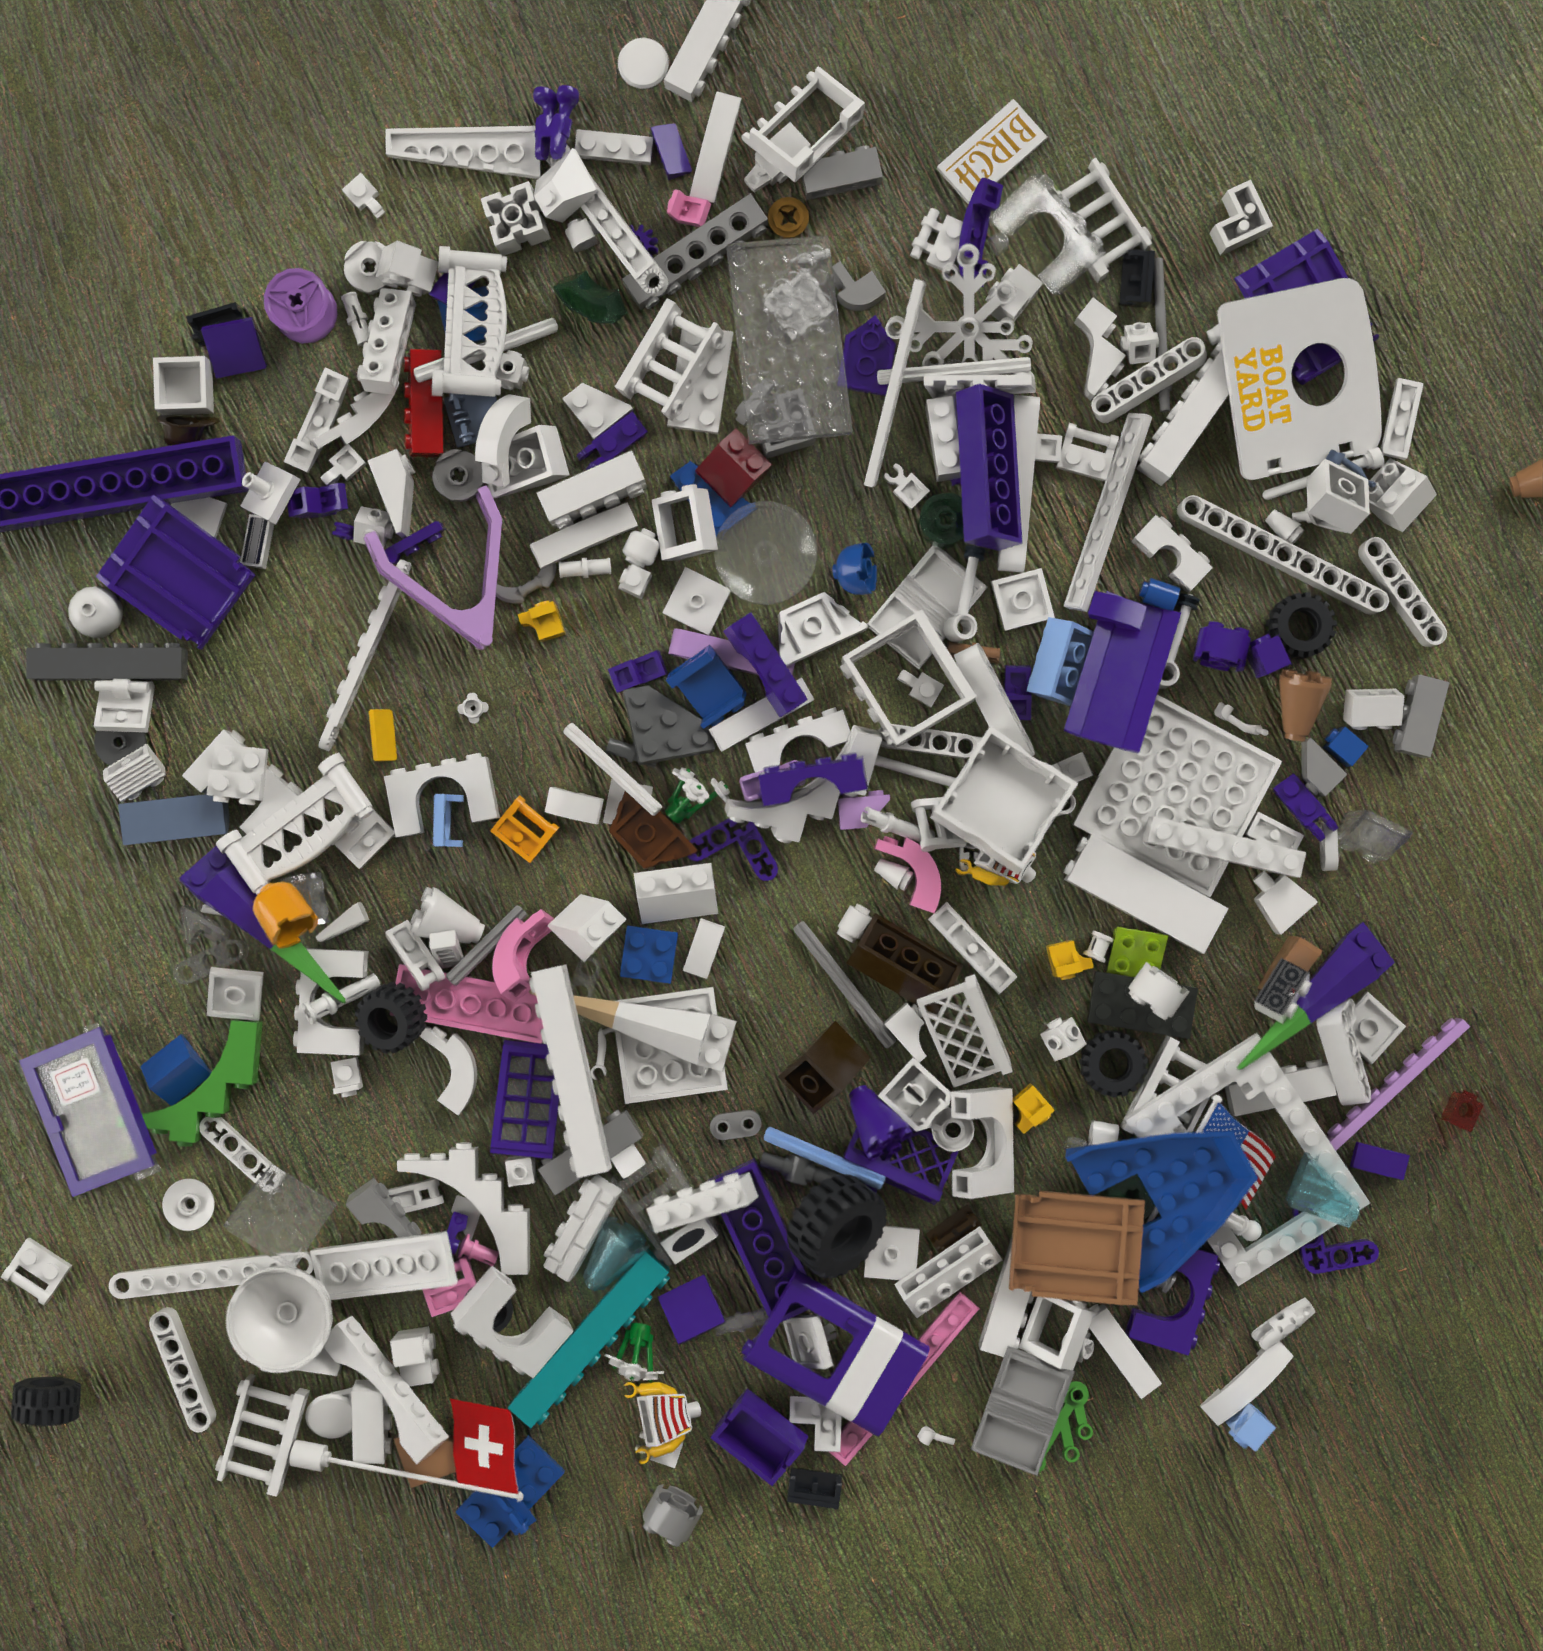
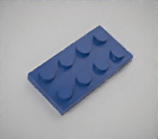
M529 1435L515 1448L514 1466L518 1491L523 1493L524 1498L522 1501L530 1509L564 1474L565 1470ZM474 1491L456 1510V1513L492 1548L510 1530L483 1492Z

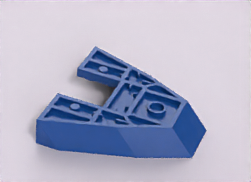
M1233 1132L1169 1133L1066 1149L1067 1161L1072 1162L1090 1195H1095L1138 1174L1161 1216L1143 1224L1139 1290L1141 1293L1165 1282L1225 1223L1258 1179L1256 1172Z

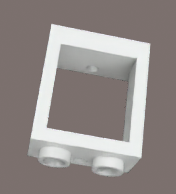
M695 484L681 487L682 491L676 493L675 490L665 491L661 493V497L652 499L662 561H679L718 550L708 489L697 488ZM689 499L696 541L677 546L670 504Z
M1037 1297L1018 1348L1059 1369L1073 1370L1095 1311L1086 1308L1087 1303L1084 1301ZM1052 1303L1074 1313L1060 1352L1039 1342Z

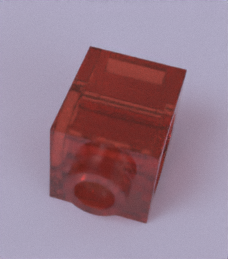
M1463 1090L1461 1094L1453 1091L1440 1119L1463 1130L1472 1132L1484 1104L1476 1101L1478 1096L1471 1092ZM1466 1103L1468 1111L1465 1115L1460 1116L1459 1107L1461 1104Z

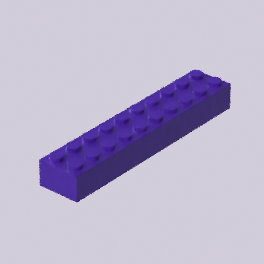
M232 435L0 474V532L144 509L153 494H156L168 504L248 492L249 489L242 485L246 469L241 441Z

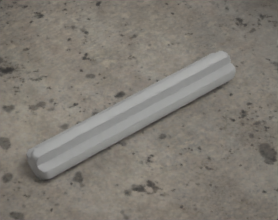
M515 906L446 974V978L453 985H458L497 946L506 928L516 918L523 921L527 917V913L520 906Z

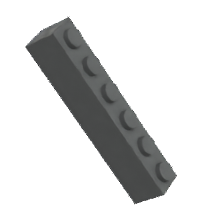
M35 643V648H26V679L33 681H101L113 679H130L131 681H188V650L180 647L179 643H164V647L154 648L153 643H138V648H128L127 643H112V648H103L101 643H87V648H77L75 643H61V648H51L49 643Z

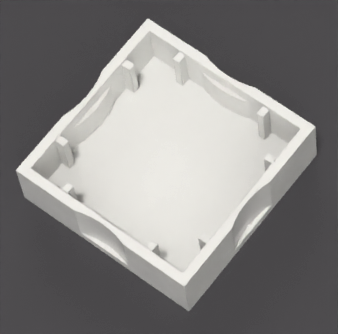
M989 727L930 818L1018 875L1043 839L1044 834L1060 813L1078 783L1051 765L1035 759L1020 745L992 727Z

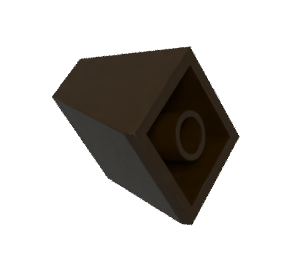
M834 1021L797 1056L778 1078L815 1114L842 1092L871 1057Z

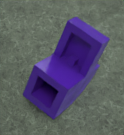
M335 483L320 488L304 486L295 489L287 503L289 517H326L336 515V512L348 509L345 483Z

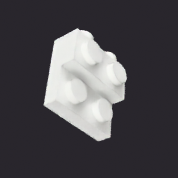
M214 744L212 769H209L207 795L213 796V801L229 803V798L239 799V804L255 805V800L263 801L268 749Z

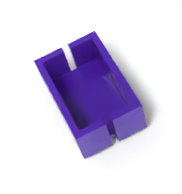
M747 1388L736 1400L732 1408L730 1407L718 1421L711 1439L773 1486L786 1471L787 1466L789 1467L803 1452L808 1435Z

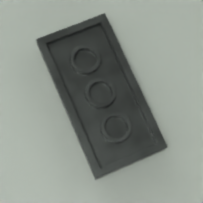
M1095 971L1087 1022L1190 1039L1198 988L1184 986L1190 992L1172 1018L1168 1016L1164 1020L1153 1012L1150 1004L1146 1002L1143 1006L1131 998L1128 987L1135 977Z

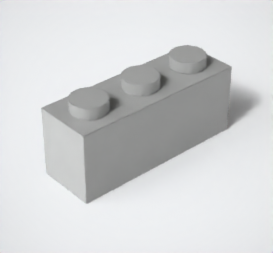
M867 145L857 147L854 152H833L829 155L830 157L819 159L802 176L807 200L880 185L883 178L877 148H870Z
M1420 674L1413 676L1412 680H1408L1405 688V694L1408 696L1406 704L1403 706L1402 725L1399 729H1396L1392 741L1395 744L1394 751L1420 758L1431 757L1450 682Z

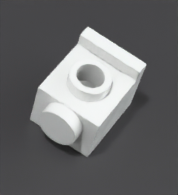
M633 564L629 565L621 575L618 589L642 599L652 578L651 572Z

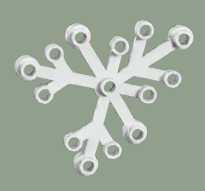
M972 244L963 245L957 255L958 263L963 267V277L959 274L958 267L953 263L945 265L942 272L943 278L946 281H951L964 294V315L958 321H935L923 310V304H921L915 332L919 333L913 336V340L919 341L920 345L915 347L911 344L910 351H920L923 343L935 332H956L937 351L928 352L923 359L922 366L943 365L944 359L963 340L964 356L962 363H966L965 360L967 358H972L974 362H978V357L975 354V341L982 346L983 361L993 360V358L995 360L1010 359L1002 350H1018L1021 353H1027L1032 348L1033 341L1028 335H1022L1018 339H990L984 334L1001 333L1002 335H1009L1013 332L1014 321L1009 317H1004L1000 321L984 320L1000 304L1011 303L1015 299L1017 290L1016 286L1010 281L1000 282L996 286L995 295L974 313V293L986 282L994 278L996 269L992 264L986 263L981 266L979 274L974 278V266L978 261L979 251ZM969 250L974 256L967 258L964 252ZM953 269L955 275H947L946 270ZM990 269L992 271V275H984L983 270ZM1008 287L1011 292L1004 294L1001 289ZM900 316L891 317L885 327L886 334L892 339H900L905 319ZM898 322L901 324V328L895 329L892 324ZM972 323L974 328L967 329L965 324ZM1008 323L1011 328L1005 330L1002 328V324ZM1027 341L1029 346L1022 347L1020 342ZM934 357L938 360V363L932 364L929 359ZM1031 371L1025 372L1028 373V375H1032L1035 381L1034 374Z

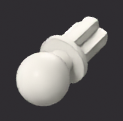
M1232 1213L1223 1224L1232 1229L1234 1234L1242 1235L1248 1241L1257 1240L1262 1233L1259 1223L1249 1220L1244 1215L1238 1216Z

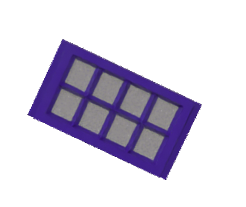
M504 1040L490 1154L553 1159L560 1099L559 1095H555L553 1091L552 1080H555L553 1069L550 1070L547 1064L546 1056L549 1054L547 1044Z

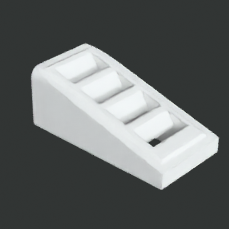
M362 902L352 905L316 936L317 941L325 942L369 922V917Z
M455 930L429 934L432 955L441 969L454 967L464 958Z

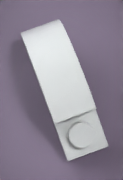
M508 394L498 399L486 413L478 432L475 449V461L482 462L483 483L502 487L510 484L509 448L515 433L520 428L531 423L530 398Z
M430 1026L426 1027L420 1037L442 1052L448 1059L451 1067L450 1082L437 1101L455 1114L460 1115L470 1102L476 1088L477 1066L474 1055L468 1044L457 1033L453 1034L448 1040L445 1038L447 1034L437 1026H434L433 1029Z

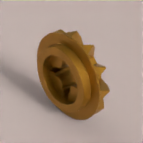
M783 197L775 201L770 207L768 222L775 235H779L784 239L796 238L805 231L809 222V214L806 206L800 200L793 197ZM794 212L793 220L795 224L787 222L783 225L784 217L782 213L789 215Z

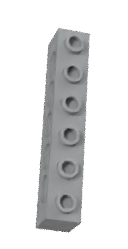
M750 193L653 258L668 278V287L662 295L656 297L648 295L642 290L631 274L622 278L623 285L640 310L645 307L650 309L658 304L659 298L666 293L671 295L681 288L680 284L687 279L692 281L702 274V269L708 265L713 267L724 259L723 255L729 251L736 252L745 245L744 241L750 237L757 238L766 231L765 227L768 226V218ZM737 221H742L746 224L745 229L741 231L735 230L732 226ZM716 235H720L725 238V241L720 245H715L711 242V239ZM699 249L704 255L700 259H693L690 253L693 250ZM675 263L683 267L679 273H671L668 269Z

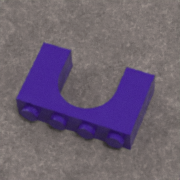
M1199 1248L1177 1269V1271L1186 1276L1190 1286V1296L1184 1308L1170 1316H1158L1132 1308L1125 1330L1127 1336L1189 1356L1190 1349L1194 1350L1198 1336L1195 1334L1198 1324L1201 1325L1204 1320L1205 1310L1203 1306L1205 1299L1209 1300L1212 1293V1285H1210L1212 1276L1216 1275L1219 1270L1220 1260H1217L1218 1255L1213 1251Z

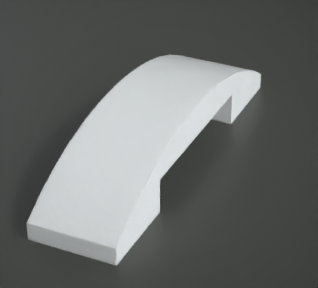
M326 367L324 368L315 392H317L297 439L294 438L284 460L285 463L307 473L310 471L323 448L317 449L312 442V439L316 437L314 432L326 425L330 429L333 427L349 382L348 377Z
M1280 1341L1266 1350L1261 1348L1256 1353L1258 1356L1223 1389L1219 1390L1218 1388L1200 1405L1217 1426L1227 1421L1255 1399L1293 1358V1355Z

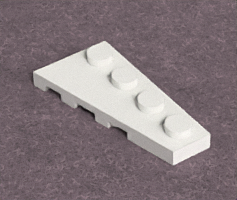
M1018 372L1013 375H924V386L932 398L956 396V392L976 384H983L1011 394L1036 392V384L1032 375H1028L1025 372Z

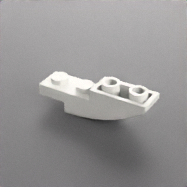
M363 391L354 396L355 402L351 404L355 415L352 416L348 412L336 419L339 423L331 429L326 425L314 432L316 437L312 439L315 447L319 449L338 437L341 438L344 445H347L372 426L387 408L394 395L374 392L369 394Z

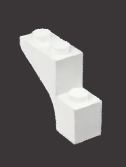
M1094 297L1074 322L1085 333L1090 343V356L1084 388V395L1090 401L1095 395L1108 388L1107 379L1111 375L1116 377L1125 366L1122 360L1126 356L1102 337L1108 338L1115 329L1116 325L1113 322L1117 315Z

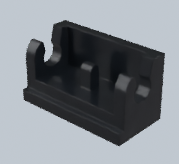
M1129 250L1128 253L1123 255L1119 306L1147 308L1151 303L1155 251Z
M236 302L186 316L187 322L192 327L194 333L192 337L199 347L206 346L201 332L202 327L245 318L242 308Z
M791 1467L787 1502L839 1509L842 1474Z

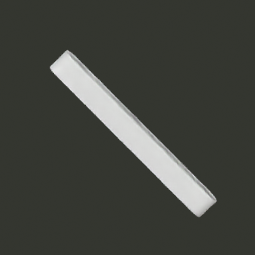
M1188 496L1178 505L1177 514L1184 522L1366 614L1373 615L1385 610L1389 604V597L1382 589L1198 496ZM1186 503L1195 505L1197 510L1195 515L1186 512ZM1211 514L1216 515L1219 519V526H1212L1208 522V516ZM1232 526H1237L1242 530L1241 538H1235L1232 535ZM1255 538H1261L1265 542L1264 550L1255 547ZM1279 549L1287 552V561H1281L1277 557ZM1301 561H1307L1310 564L1311 570L1309 573H1304L1301 570ZM1325 572L1333 576L1334 581L1332 585L1324 582L1323 575ZM1348 584H1352L1356 588V595L1354 597L1350 596L1346 591ZM1371 595L1378 598V608H1373L1370 605L1369 599Z

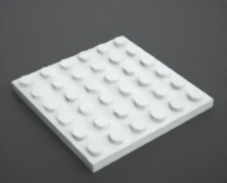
M1157 695L1140 753L1128 752L1113 747L1072 825L1100 838L1210 898L1229 862L1143 842L1148 818L1156 816L1243 837L1282 761Z

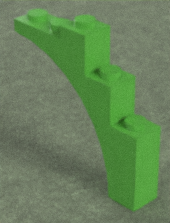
M232 1020L228 1041L219 1062L210 1076L195 1092L179 1103L165 1109L141 1113L147 1129H152L154 1134H168V1130H170L169 1141H177V1146L190 1147L193 1146V1143L200 1141L202 1134L199 1126L203 1119V1112H205V1117L220 1118L221 1114L229 1112L232 1083H234V1088L249 1089V1085L258 1082L263 1021ZM120 1115L118 1126L126 1127L122 1115Z

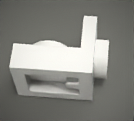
M358 1057L331 1062L335 1084L333 1093H341V1097L357 1095L356 1090L363 1088Z

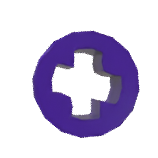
M334 522L336 530L332 531L331 535L353 541L354 526Z

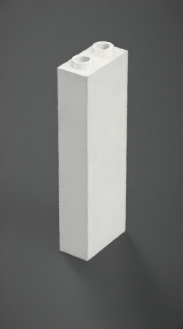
M1092 834L1088 835L1087 838H1081L1076 847V851L1079 852L1074 861L1070 859L1063 873L1067 874L1064 879L1065 881L1168 935L1196 952L1205 953L1229 908Z

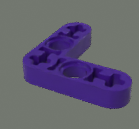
M728 818L690 840L691 843L701 845L705 842L702 837L707 835L709 844L714 848L709 851L708 846L701 850L702 855L700 857L696 854L687 856L693 861L703 860L731 843L738 841L759 879L769 881L776 877L778 873V866L754 822L748 821L749 823L746 825L747 830L744 832L741 829L734 831L733 833L736 837L731 839L730 832L724 825L730 823L731 828L737 822ZM715 830H723L726 833V841L723 844L717 845L712 841V833ZM753 839L758 840L762 846L761 851L755 855L750 854L746 848L747 843ZM764 852L768 854V858H763L766 864L774 866L771 870L772 875L769 877L766 874H760L759 870L762 869L759 861L756 864L752 861V859L763 855Z
M1306 1198L1296 1200L1292 1206L1293 1218L1300 1214L1298 1210L1302 1209L1303 1204L1309 1208L1314 1203ZM1321 1234L1316 1237L1314 1242L1300 1247L1302 1263L1313 1274L1371 1264L1379 1256L1378 1247L1368 1239L1325 1246L1323 1235ZM1364 1245L1372 1249V1252L1368 1253L1367 1258L1362 1254L1354 1255L1356 1260L1353 1261L1350 1247H1353L1355 1252L1362 1251ZM1319 1246L1320 1249H1314L1316 1257L1321 1259V1261L1317 1263L1318 1267L1314 1268L1312 1264H1309V1261L1313 1259L1312 1252L1310 1250L1305 1251V1248ZM1339 1249H1343L1347 1253V1259L1343 1263H1336L1334 1261V1253Z

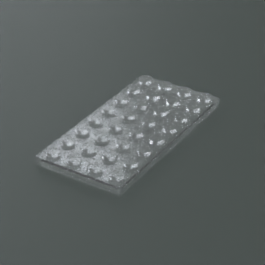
M829 236L726 244L748 443L757 444L852 435L853 430Z

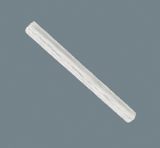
M549 318L506 334L503 352L557 332L558 325L556 320ZM486 342L481 343V344H478V345H479V346H483V345L486 344ZM478 351L462 360L472 364L485 359L486 355L484 352ZM444 357L416 367L413 373L417 382L421 383L433 378V369L444 370Z
M1029 357L910 367L905 369L902 383L924 381V375H993L1031 371V360ZM892 369L879 370L877 372V380L880 385L889 384Z

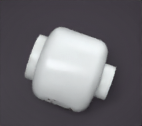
M642 528L641 532H631L623 548V553L626 556L625 560L640 568H644L645 565H652L660 550L659 542L655 539L656 534L645 528Z

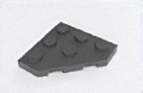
M650 686L623 690L622 694L639 765L714 752L715 746L709 731L710 725L703 729L700 725L702 721L700 718Z

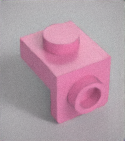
M675 189L668 202L667 214L677 223L701 227L706 222L711 203L705 199L686 196L680 190Z

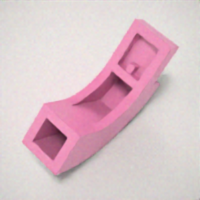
M884 836L883 840L877 839L874 849L903 859L914 872L915 888L909 905L935 913L941 894V879L937 865L928 852H923L918 843L908 838L904 839L902 847L898 846V840Z
M542 909L531 915L525 922L516 918L503 932L494 952L492 964L494 981L499 992L513 1002H516L531 990L530 977L526 967L528 955L534 945L552 931L548 924L555 918Z

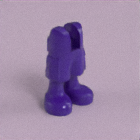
M561 85L558 87L556 94L550 88L536 87L533 92V99L542 107L543 114L536 118L534 131L535 157L537 160H547L550 149L552 159L558 160L562 158L566 151V142L569 139L573 123L569 116L579 101V91L572 86Z

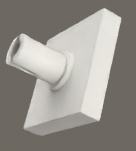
M264 462L257 476L249 472L243 477L242 485L248 488L249 491L241 507L276 525L301 479L272 464Z
M796 1315L783 1321L794 1361L809 1369H827L833 1366L827 1345L828 1341L836 1339V1333L830 1334V1332L835 1331L832 1324L829 1323L822 1326L820 1315Z

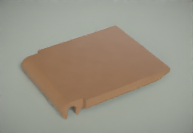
M1041 1190L1039 1195L1016 1194L1009 1290L1023 1289L1024 1292L1032 1291V1296L1117 1305H1137L1145 1200Z

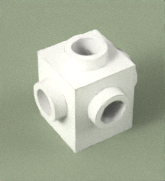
M1137 322L1133 325H1125L1124 336L1120 337V347L1122 352H1126L1129 363L1137 364L1153 361L1156 358V348L1159 346L1157 332H1153L1151 324Z
M507 350L506 353L502 354L495 377L496 379H501V388L513 390V388L521 389L523 382H526L528 379L530 368L527 367L522 354ZM506 365L513 366L511 371H505Z
M361 506L354 520L353 542L365 544L363 538L365 534L375 531L384 548L387 539H392L394 534V527L388 512Z
M1059 1017L1047 1024L1048 1029L1040 1034L1054 1061L1073 1055L1087 1044L1072 1017L1063 1021Z

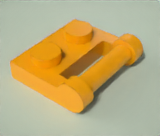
M519 795L490 831L527 862L532 863L560 827L555 823L551 824L527 805L525 803L526 800ZM520 811L545 833L541 838L516 819L514 814Z

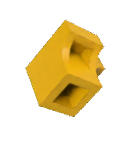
M553 601L537 603L529 611L517 614L520 624L523 627L529 626L534 628L541 642L566 635L557 605Z
M1073 940L1046 946L1052 974L1057 978L1060 977L1061 980L1076 977L1075 973L1094 968L1092 958L1079 955Z
M1031 1083L1013 1097V1103L1019 1111L1018 1120L1014 1124L1023 1134L1033 1126L1036 1127L1038 1124L1041 1125L1051 1117V1113L1055 1111Z

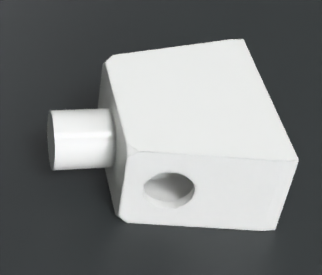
M1263 871L1253 880L1262 890L1254 898V901L1275 934H1283L1317 903L1315 898L1285 875H1280L1273 880L1266 871Z

